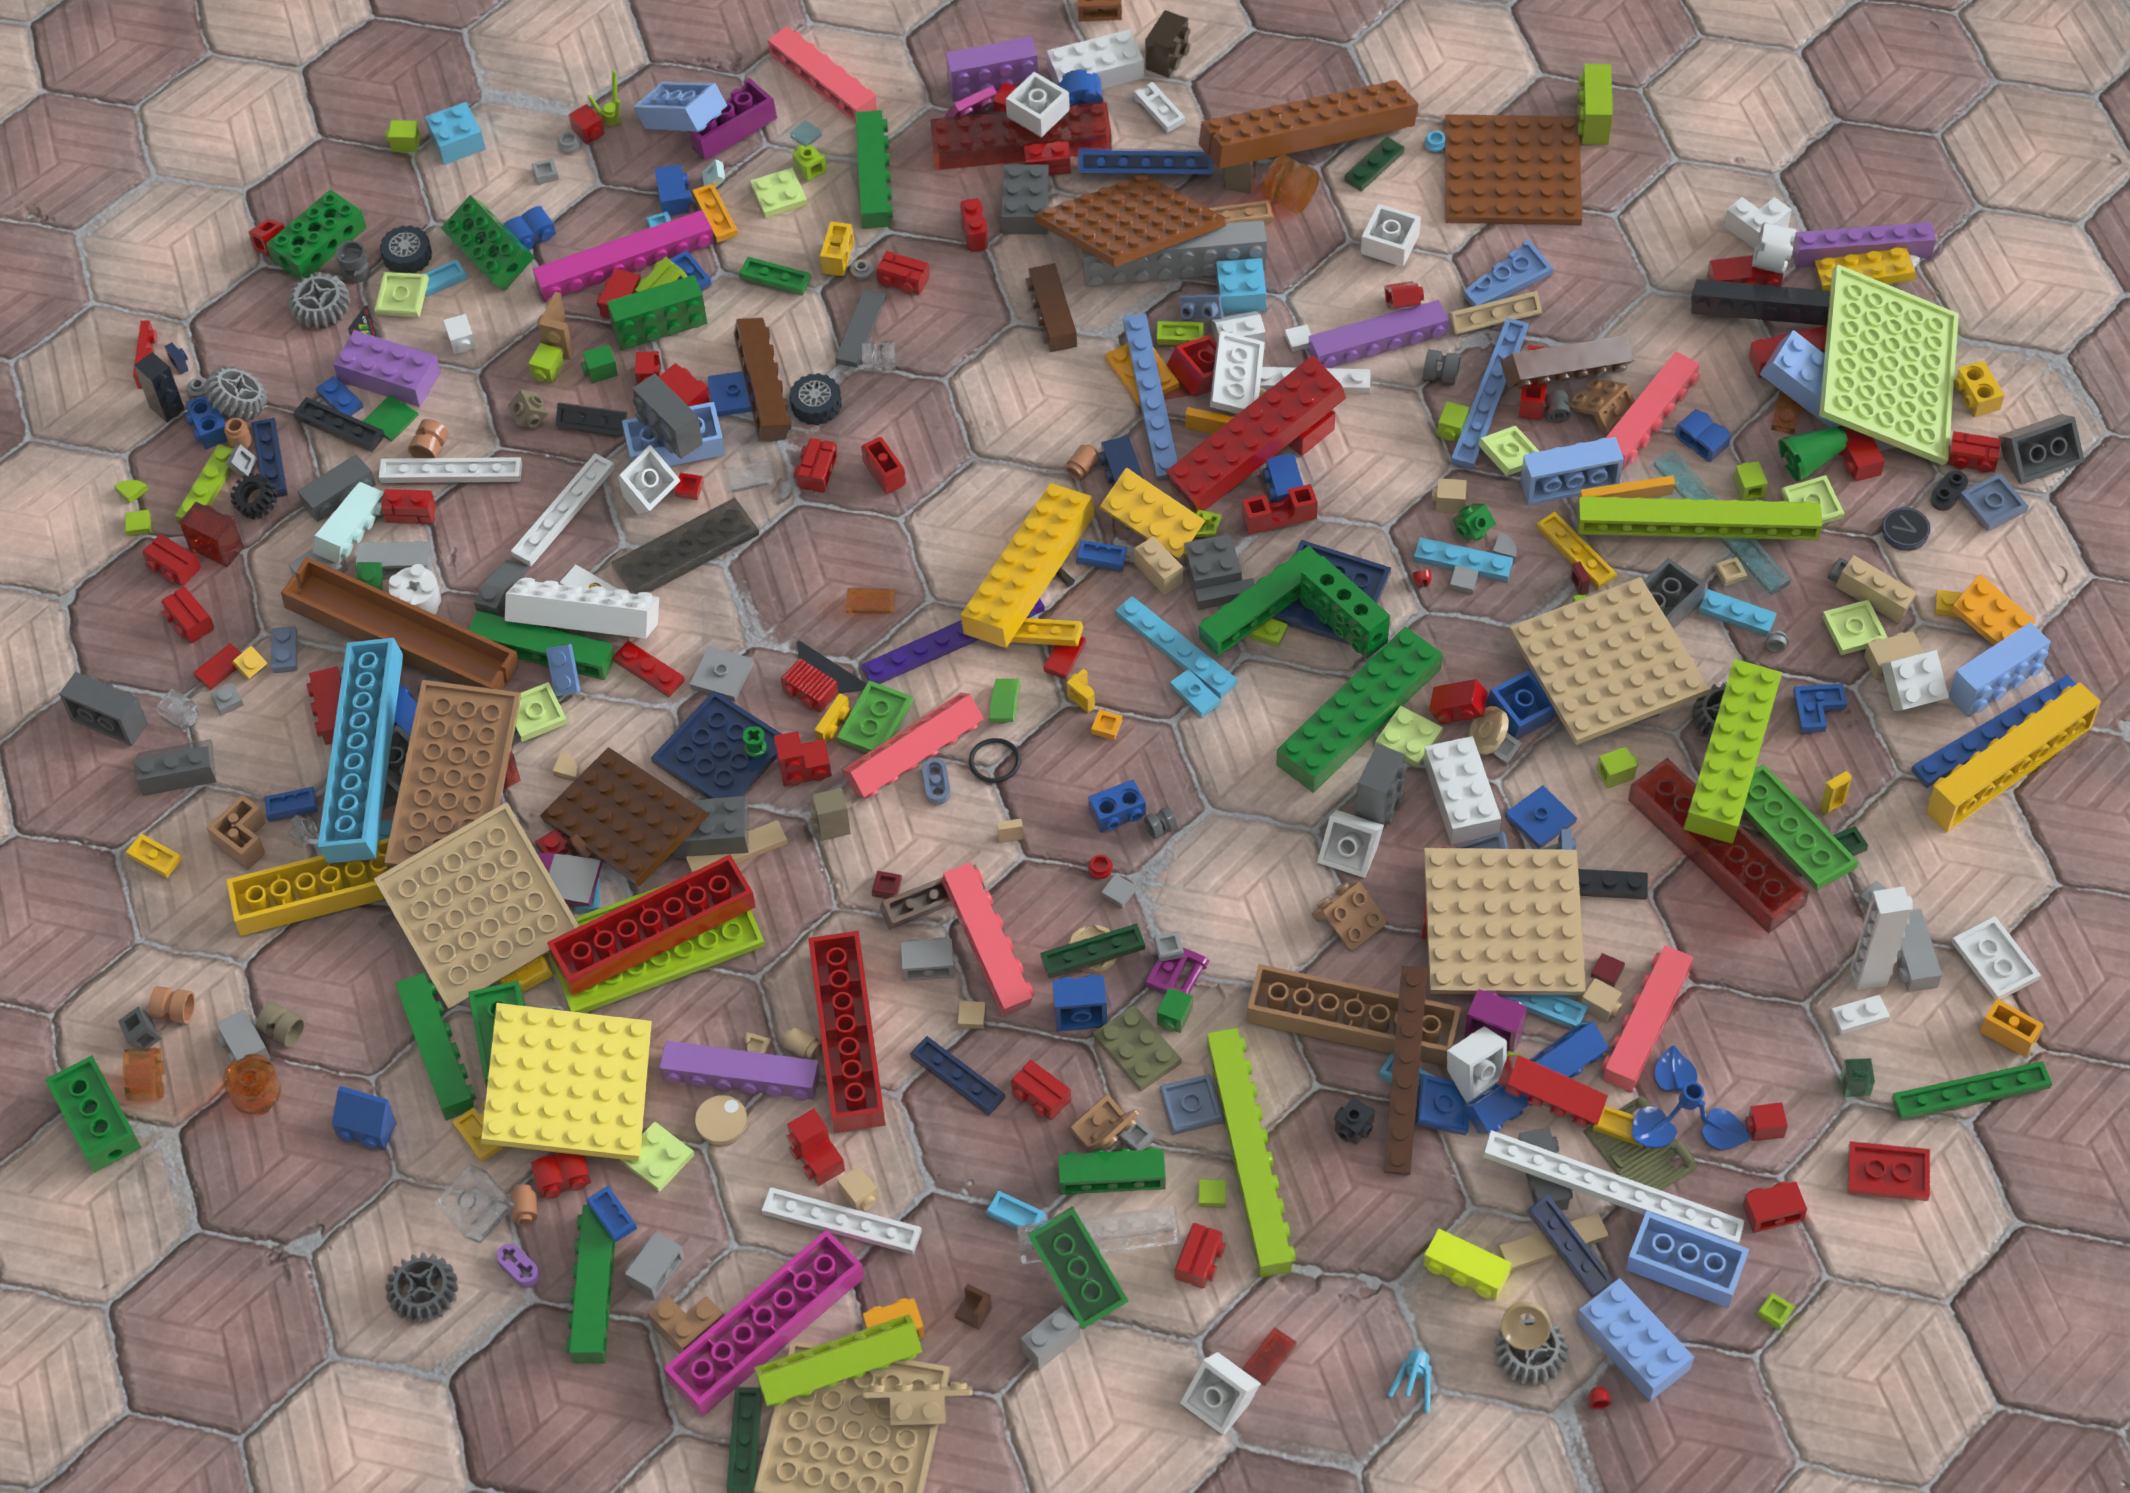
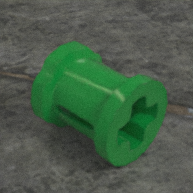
M757 726L745 729L743 741L746 754L752 758L763 756L767 750L766 742L764 741V731Z

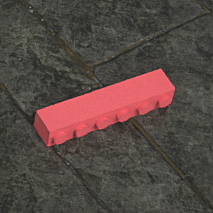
M786 26L768 39L769 53L774 59L855 123L856 112L877 110L876 95L871 89L865 88L857 78L851 77L842 66L832 62L828 55L822 54L814 44L808 43L797 31L794 32Z
M1675 351L1607 435L1606 438L1616 437L1624 458L1622 470L1629 463H1634L1638 456V451L1641 448H1645L1650 442L1651 435L1661 429L1663 420L1666 416L1670 417L1673 414L1678 401L1682 402L1685 399L1690 386L1694 387L1700 378V374H1698L1700 364Z
M960 692L842 769L855 795L869 798L878 793V788L884 784L888 785L895 782L899 778L898 775L902 772L915 769L919 765L918 762L922 759H928L939 752L938 749L942 746H948L958 740L957 736L978 727L977 723L982 721L983 717L972 696Z
M972 862L944 872L941 881L1001 1015L1004 1016L1029 1006L1032 996H1034L1033 988L1030 982H1025L1022 973H1024L1023 966L1018 958L1015 959L1013 956V944L1009 936H1004L1001 929L1003 928L1002 919L998 913H994L991 907L993 900L989 891H984L981 885L983 878L979 869H974Z
M1666 945L1661 954L1656 952L1651 963V967L1654 969L1651 974L1646 973L1641 987L1644 989L1641 994L1637 993L1631 1005L1634 1010L1631 1015L1627 1013L1623 1020L1621 1028L1624 1031L1622 1035L1617 1034L1611 1047L1614 1049L1612 1056L1607 1055L1601 1067L1602 1070H1605L1603 1081L1633 1092L1691 970L1693 956Z

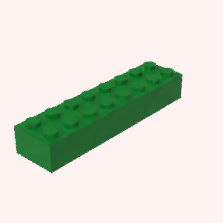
M1404 627L1277 749L1276 765L1314 793L1393 717L1400 706L1403 707L1441 670L1443 653L1410 629Z

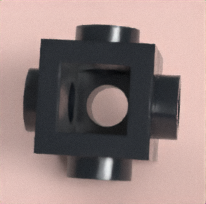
M1352 1097L1346 1107H1340L1334 1116L1335 1132L1344 1141H1351L1357 1145L1362 1138L1366 1139L1371 1133L1375 1110L1357 1098Z

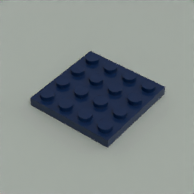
M1300 541L1296 552L1310 546L1319 556H1324L1378 604L1390 577L1391 567L1311 542ZM1300 598L1272 617V619L1286 623L1289 626L1349 644L1344 638H1339L1334 629L1327 623L1321 622L1315 612L1310 608L1304 607Z
M713 691L655 752L651 759L652 763L708 799L743 796L778 758L774 736L782 733L721 694ZM751 726L760 727L764 731V741L766 742L767 750L763 756L758 758H752L745 752L743 732Z

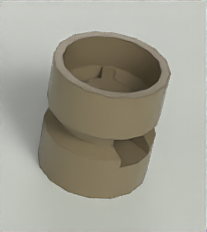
M275 1002L268 1003L262 1009L256 1021V1030L267 1037H273L275 1041L286 1047L293 1046L299 1040L305 1028V1019L291 1011L288 1012L286 1008Z

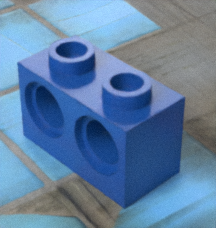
M201 396L186 402L188 412L185 413L189 426H195V429H192L197 443L202 441L206 450L227 442L224 432L226 423L220 411L212 409L213 404L207 402L208 398Z
M1134 779L1088 796V809L1101 833L1106 830H1114L1127 822L1141 819L1146 815V802Z

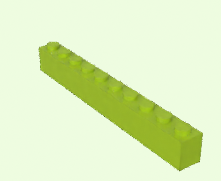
M1587 496L1579 497L1577 525L1578 534L1819 540L1822 530L1821 503L1808 501L1769 502L1761 500L1729 501L1714 499L1691 500L1688 498L1650 499L1641 497Z
M1238 1028L1207 1033L1208 1052L1260 1278L1292 1272V1262H1296L1294 1247L1288 1246L1287 1238H1290L1288 1222H1283L1281 1214H1285L1282 1198H1277L1276 1191L1279 1190L1277 1175H1272L1270 1167H1274L1271 1151L1267 1152L1265 1144L1268 1143L1266 1128H1261L1260 1121L1263 1120L1261 1106L1256 1105L1254 1100L1257 1097L1255 1082H1250L1249 1075L1252 1074L1250 1060H1245L1243 1053L1247 1052L1244 1036H1239Z

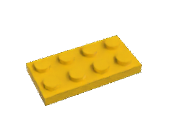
M1897 247L1885 251H1871L1857 255L1849 254L1844 257L1824 258L1815 261V269L1821 288L1827 291H1831L1832 270L1837 264L1885 284L1916 280V272L1907 247Z
M1127 467L1099 507L1146 540L1154 536L1177 561H1179L1184 553V543L1191 542L1205 522L1204 519Z

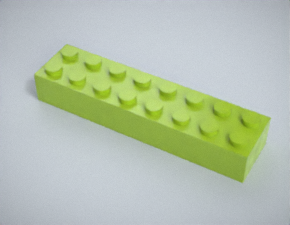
M1734 659L1684 830L1733 844L1782 672Z

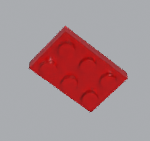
M1850 1141L1848 1145L1847 1194L1928 1201L1930 1198V1149Z

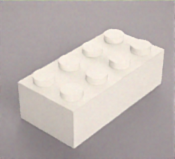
M1129 29L1047 50V69L1053 83L1056 85L1058 81L1060 83L1063 80L1062 76L1072 70L1084 69L1090 74L1094 72L1101 79L1102 89L1143 79L1144 59Z
M1473 736L1425 746L1423 762L1450 843H1461L1500 832L1501 816Z

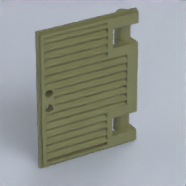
M1640 1096L1618 1110L1634 1115L1633 1112L1639 1108L1652 1106L1645 1097ZM1593 1125L1583 1131L1618 1176L1661 1191L1698 1168L1694 1157L1675 1138L1665 1147L1649 1148L1645 1146L1640 1147L1593 1131ZM1677 1156L1684 1162V1165L1678 1169L1671 1161Z

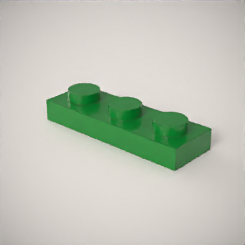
M747 257L739 272L740 279L801 296L804 295L811 281V273L752 257Z

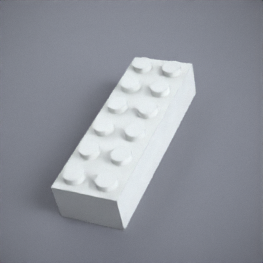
M521 578L506 592L505 621L638 638H647L658 625L659 597L652 596L648 592L631 594L624 589L607 591L604 587L599 586L582 588L580 584L572 583L566 586L558 585L556 581H545L542 583L535 582L533 578Z

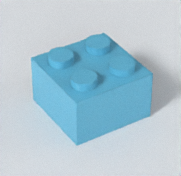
M466 102L425 116L429 135L444 164L486 150L482 132Z
M1262 258L1216 261L1218 295H1221L1223 314L1266 311V287Z

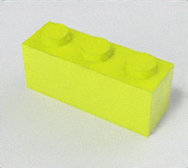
M1438 1229L1424 1255L1423 1266L1433 1274H1442L1450 1278L1458 1286H1467L1475 1290L1478 1295L1484 1298L1490 1297L1497 1300L1510 1275L1512 1263Z

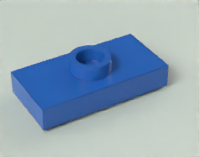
M1081 540L1076 555V564L1123 571L1128 552L1127 547Z
M314 787L264 797L269 822L318 812Z
M609 1186L586 1199L587 1205L614 1243L637 1229V1225Z

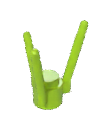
M613 70L612 102L606 103L602 110H600L593 97L588 95V99L597 115L608 126L619 124L621 120L620 100L617 99L616 71Z

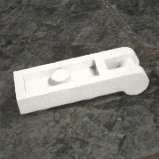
M1153 82L1145 85V88L1142 90L1137 89L1132 92L1134 100L1140 103L1167 133L1185 124V116Z

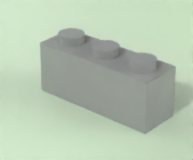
M423 541L358 543L356 570L357 562H382L383 580H389L391 576L399 571L412 567L415 564H421L432 572L433 553L430 543Z
M1921 909L1910 912L1909 924L1905 928V937L1901 940V950H1898L1897 961L1900 966V981L1905 983L1907 992L1938 988L1942 977Z

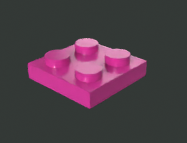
M992 85L955 103L945 113L948 121L956 119L959 122L967 118L968 114L974 110L978 113L987 108V105L993 102L992 98L997 94L994 86Z

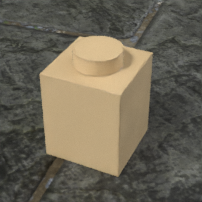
M1438 478L1437 488L1432 489V502H1436V512L1458 513L1461 508L1465 507L1467 480Z
M1595 978L1583 995L1581 1004L1588 1006V1014L1608 1024L1612 1016L1616 1018L1623 1007V1004L1620 1003L1622 992Z
M857 1166L838 1179L839 1191L853 1209L858 1211L869 1210L879 1200L877 1187L860 1166Z

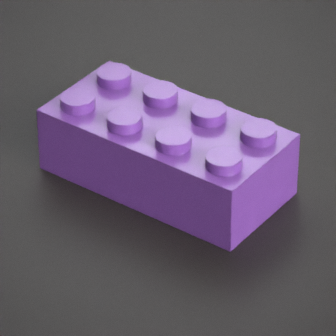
M1032 36L945 53L947 80L953 102L961 101L992 85L998 93L1003 82L1018 87L1033 72L1038 74V58Z
M356 330L353 331L333 363L337 379L340 382L387 397L390 395L399 401L418 407L421 406L441 373L436 355Z

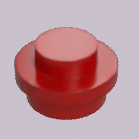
M1096 855L1088 863V872L1096 879L1107 878L1113 871L1112 861L1105 855Z

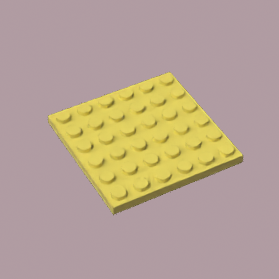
M497 1003L481 1144L639 1161L652 1021Z

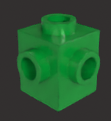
M1472 503L1461 508L1458 511L1459 514L1452 519L1458 535L1463 539H1473L1474 541L1483 538L1486 535V531L1496 524L1486 504Z

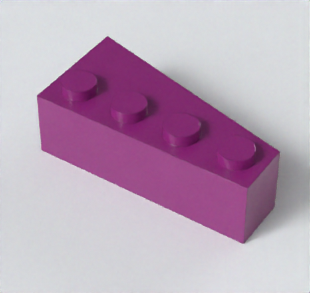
M748 77L743 81L744 85L740 89L735 88L730 93L731 97L725 101L727 106L721 110V114L718 117L711 119L706 124V128L699 132L689 131L693 150L704 160L709 159L778 119L774 99L751 78Z

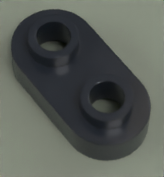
M1960 471L1948 472L1932 491L1931 505L1940 511L1951 509L1959 500L1961 492L1967 489V476Z

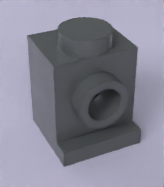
M139 1006L118 1020L127 1043L140 1053H143L162 1039L156 1030L152 1018Z

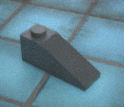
M506 560L484 582L474 601L476 611L483 613L491 612L496 616L504 617L506 592L518 580L525 577L529 569L528 565Z

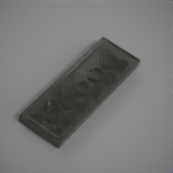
M734 497L617 558L611 563L613 569L631 594H638L640 592L650 593L760 535L759 529Z

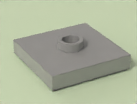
M708 646L692 678L690 688L707 694L716 691L728 700L736 702L754 664L753 658Z

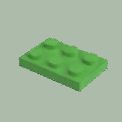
M868 681L837 736L838 743L865 753L870 752L897 733L914 702L913 696Z

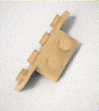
M937 1382L923 1383V1387L912 1388L911 1383L896 1384V1388H885V1384H870L868 1389L863 1390L862 1398H890V1425L945 1424V1396H970L973 1394V1386H967V1382H951L950 1387H940Z

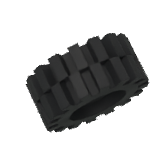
M249 473V477L247 475L242 476L243 481L238 479L236 483L239 485L237 487L233 485L232 487L235 493H230L231 503L245 517L255 519V516L258 519L262 518V513L264 515L269 514L267 509L273 510L272 502H277V499L274 497L277 496V491L274 490L276 489L275 486L258 473L256 475ZM260 489L258 498L248 503L250 494Z

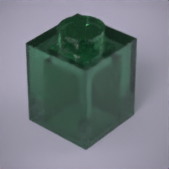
M1871 1058L1845 1059L1841 1070L1844 1097L1871 1096L1875 1083Z

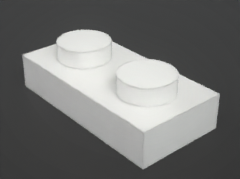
M1880 995L1832 1008L1830 1012L1840 1035L1887 1022L1890 1018Z

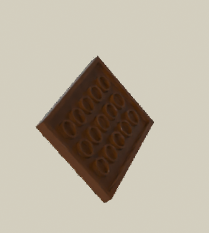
M608 747L540 817L545 823L557 829L569 839L578 834L586 844L585 847L593 856L637 886H640L708 815L704 809Z

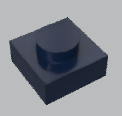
M173 342L164 346L169 361L180 374L187 372L186 361L188 357L182 348L178 349Z

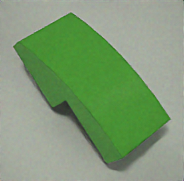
M1020 678L995 680L990 704V722L1002 724L1014 722L1018 710L1017 697L1021 687Z

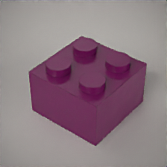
M1478 989L1467 1013L1464 1039L1485 1026L1507 1041V1051L1515 1052L1524 1031L1527 1006L1522 1005L1517 1000L1502 998L1492 991Z

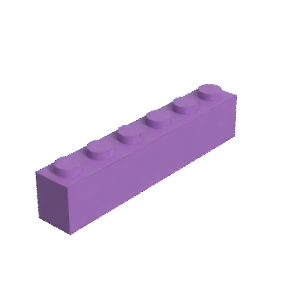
M1932 222L1804 231L1795 233L1792 253L1796 267L1815 266L1816 260L1824 258L1844 257L1849 254L1857 255L1871 251H1885L1897 247H1907L1910 255L1920 258H1931L1936 237Z
M1436 300L1310 335L1308 351L1325 368H1333L1344 363H1352L1358 359L1369 356L1373 357L1383 352L1394 351L1408 345H1416L1426 340L1440 338L1448 334L1449 320L1440 301Z
M666 1041L660 1064L662 1080H666L671 1084L681 1082L689 1083L696 1087L712 1086L724 1091L735 1089L742 1090L748 1094H755L757 1092L765 1093L772 1097L788 1096L800 1101L815 1099L820 1076L818 1060Z

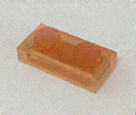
M1781 390L1771 430L1794 435L1801 405Z
M847 588L846 613L894 614L896 590L889 588Z

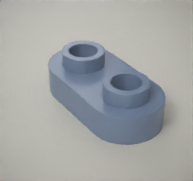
M939 758L928 759L922 766L926 798L934 805H941L949 800L951 794L947 766Z

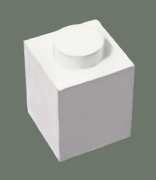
M466 314L444 320L454 355L476 349Z

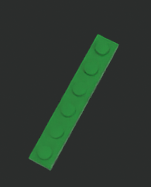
M2040 1061L1893 1093L1892 1101L1899 1119L1902 1121L2050 1089L2052 1082L2044 1062Z

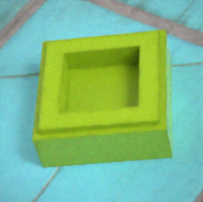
M149 509L125 513L127 536L151 533V514Z
M1199 1179V1207H1225L1226 1179Z
M1771 1292L1756 1316L1780 1331L1795 1306Z

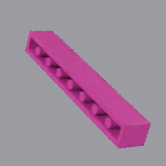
M703 210L532 268L535 282L544 302H547L549 298L553 297L555 292H559L561 296L600 284L606 281L609 276L611 277L614 269L633 272L656 264L665 257L670 259L686 250L691 252L714 244L713 232Z

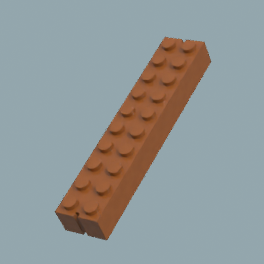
M1390 80L1380 84H1372L1366 87L1202 121L1198 144L1207 155H1210L1211 160L1216 166L1221 169L1415 126L1419 104L1409 93H1406V89L1397 80Z
M307 556L296 570V577L292 576L281 591L284 608L356 641L394 638L403 654L402 662L451 684L504 690L505 683L510 681L518 669L516 651Z

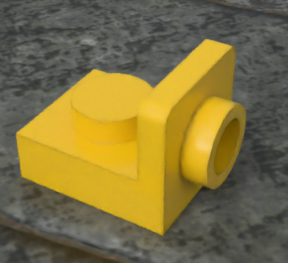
M1082 669L1078 674L1075 673L1068 679L1067 696L1089 713L1095 708V693L1087 685L1088 672Z

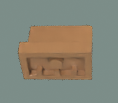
M1592 379L1578 394L1573 396L1568 406L1570 411L1592 414L1600 432L1609 434L1635 401L1628 384Z

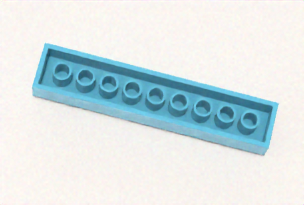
M394 638L349 642L346 646L318 840V849L327 863L376 859L403 654Z

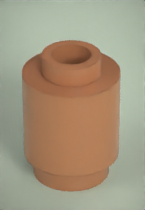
M231 418L226 422L224 432L230 448L241 444L244 448L248 449L252 444V438L246 422L240 418Z
M1089 444L1080 445L1067 462L1066 471L1068 474L1078 480L1086 477L1099 460L1098 451Z
M530 1185L515 1186L510 1194L511 1220L519 1226L531 1225L538 1218L537 1197L533 1187Z

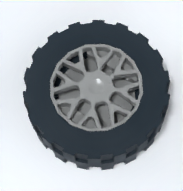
M408 225L393 228L381 240L380 252L386 268L388 267L391 272L415 274L418 271H422L425 266H428L429 261L432 259L429 238L418 227Z
M821 373L808 374L807 376L800 377L798 381L794 382L793 387L791 386L789 393L791 410L799 421L809 425L825 424L829 420L832 421L839 414V409L842 406L840 388L836 381L828 375H821Z

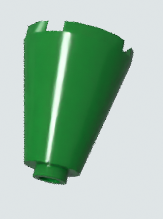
M1831 427L1783 437L1778 441V449L1781 458L1785 457L1788 463L1784 465L1786 470L1798 482L1805 480L1845 449L1848 438L1843 429L1839 430L1838 427Z

